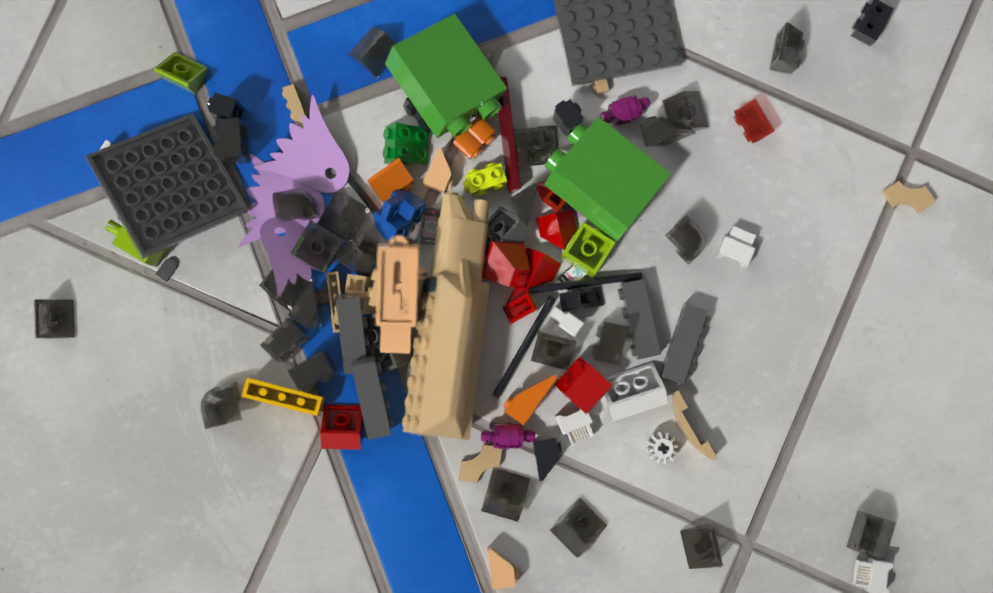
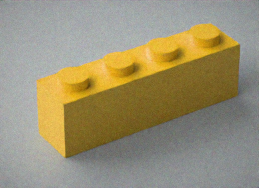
M246 378L242 393L244 398L315 416L321 415L326 398L325 396L255 378Z

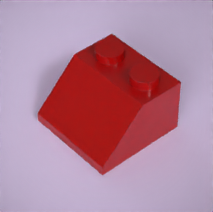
M581 357L554 384L565 397L586 415L613 387L611 383Z
M325 404L320 429L322 449L361 450L363 436L361 406Z

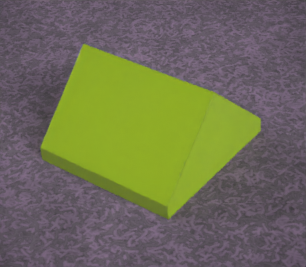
M173 52L154 68V71L162 79L196 94L208 70L207 67L176 52Z

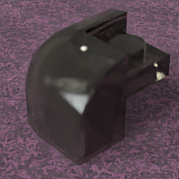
M557 125L514 129L519 167L544 165L559 147Z
M290 189L273 193L274 212L278 222L295 219L306 221L321 218L318 203L309 192L302 189Z
M688 215L683 217L665 234L677 248L675 252L687 265L691 264L704 250V233Z
M237 382L214 387L204 394L201 400V415L205 429L242 420L238 404L241 398Z

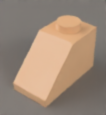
M437 148L423 184L428 188L445 194L447 190H451L454 180H452V174L442 149Z
M487 547L493 590L516 587V581L519 580L518 568L514 569L512 562L492 547Z

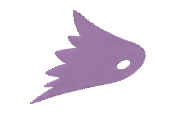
M312 95L310 119L304 114L302 115L304 128L290 123L289 129L293 140H276L283 153H271L270 155L276 161L265 162L253 168L288 177L320 192H336L348 180L349 164L327 128L314 95ZM327 168L335 169V178L329 179L326 177L325 171Z
M250 153L254 166L264 163ZM257 169L260 175L252 174V177L260 186L246 189L247 193L257 201L247 206L249 209L247 214L256 218L246 224V227L253 229L243 238L238 247L261 239L260 229L262 224L274 217L292 219L305 228L313 226L321 219L324 212L322 195L319 191L298 181L273 172ZM304 201H309L312 204L311 211L303 212L301 204ZM281 227L274 230L275 234L286 232Z
M274 217L268 219L262 224L260 229V238L274 272L278 297L284 291L288 279L295 284L296 273L310 281L311 268L327 272L323 260L336 264L337 262L333 257L356 258L330 245L298 222L289 218ZM281 227L285 229L286 234L278 236L274 230Z

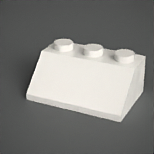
M653 362L605 378L613 386L603 396L613 422L668 404L665 386Z

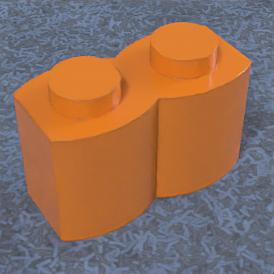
M479 115L471 122L472 126L453 141V145L469 160L472 157L476 159L482 153L481 148L485 144L489 145L495 139V130Z

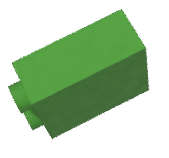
M456 14L392 46L385 65L436 138L448 132L451 133L453 138H456L472 126L470 119L480 115L485 121L502 109L499 100L507 90V87Z
M597 117L589 127H586L581 122L575 127L567 138V141L573 145L567 153L558 148L544 166L551 171L544 185L617 242L671 173L600 117Z

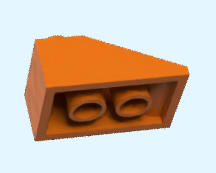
M552 375L519 392L513 398L509 396L503 404L505 407L504 412L524 425L558 377Z

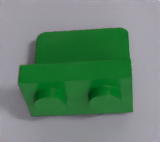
M397 122L385 126L383 133L385 139V147L383 149L384 164H390L397 158L404 163L428 164L429 132L422 129L420 126Z

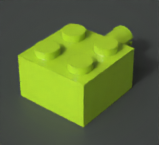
M112 219L107 222L114 228L106 225L105 230L116 235L111 244L145 264L154 267L158 266L168 248L142 259L124 226H121Z
M583 222L560 258L593 278L616 242L604 235L605 232L597 226L594 229Z

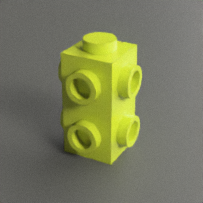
M496 162L486 165L485 169L478 170L477 168L468 171V175H465L466 181L463 182L466 193L470 192L471 197L476 196L478 198L486 195V191L492 189L498 191L505 188L504 185L507 184V179L501 163L496 164Z

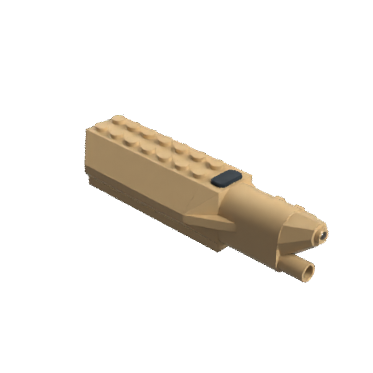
M447 191V194H443L440 218H438L431 276H424L422 296L418 303L419 318L416 320L417 332L413 341L414 354L410 362L412 369L411 376L408 379V396L405 399L406 413L402 420L404 432L470 440L490 286L489 283L481 282L489 227L487 224L489 201L474 200L473 215H471L457 192Z

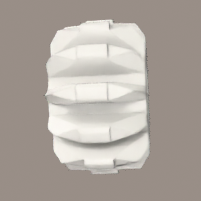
M658 431V438L652 434L650 437L653 439V442H646V444L651 445V448H647L646 452H653L649 458L652 460L656 457L655 463L657 464L660 463L661 458L663 464H667V457L670 461H674L671 454L678 455V452L673 450V448L679 447L677 443L672 444L676 438L674 436L669 438L668 432H665L663 436L662 432ZM660 443L666 446V450L664 449L665 452L663 453L658 450V446L661 447Z

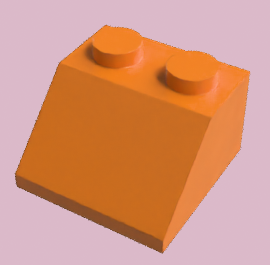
M399 158L367 180L382 203L390 199L392 191L403 190L409 192L413 188L412 185L415 184Z

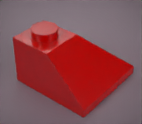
M492 241L482 278L508 287L525 288L530 272L525 245L522 243Z

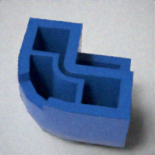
M403 190L392 191L390 199L383 203L382 209L374 213V222L378 232L388 242L393 236L407 237L409 235L408 231L415 223L419 224L427 203L411 192Z

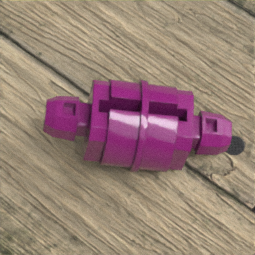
M636 95L619 98V100L609 104L608 110L601 113L599 117L607 124L612 121L614 126L631 123V121L641 117L642 111L649 108L651 102L648 97L638 99Z
M493 424V431H481L482 442L490 443V441H493V448L507 450L523 448L524 441L526 443L534 442L536 437L535 432L532 430L523 431L522 424Z

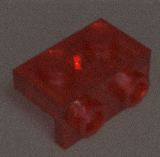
M757 99L733 111L735 113L733 118L738 126L742 125L745 132L743 134L748 142L751 141L755 144L775 132L774 127Z

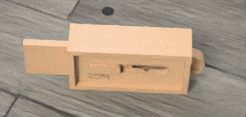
M400 235L393 236L389 243L378 244L376 326H381L380 353H410L411 327H416L419 244H408L407 239Z

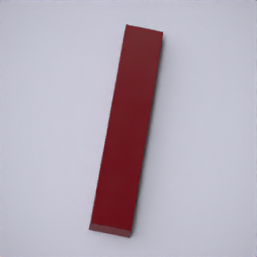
M500 77L507 87V90L499 100L502 109L498 112L508 193H515L521 189L508 81L506 77Z

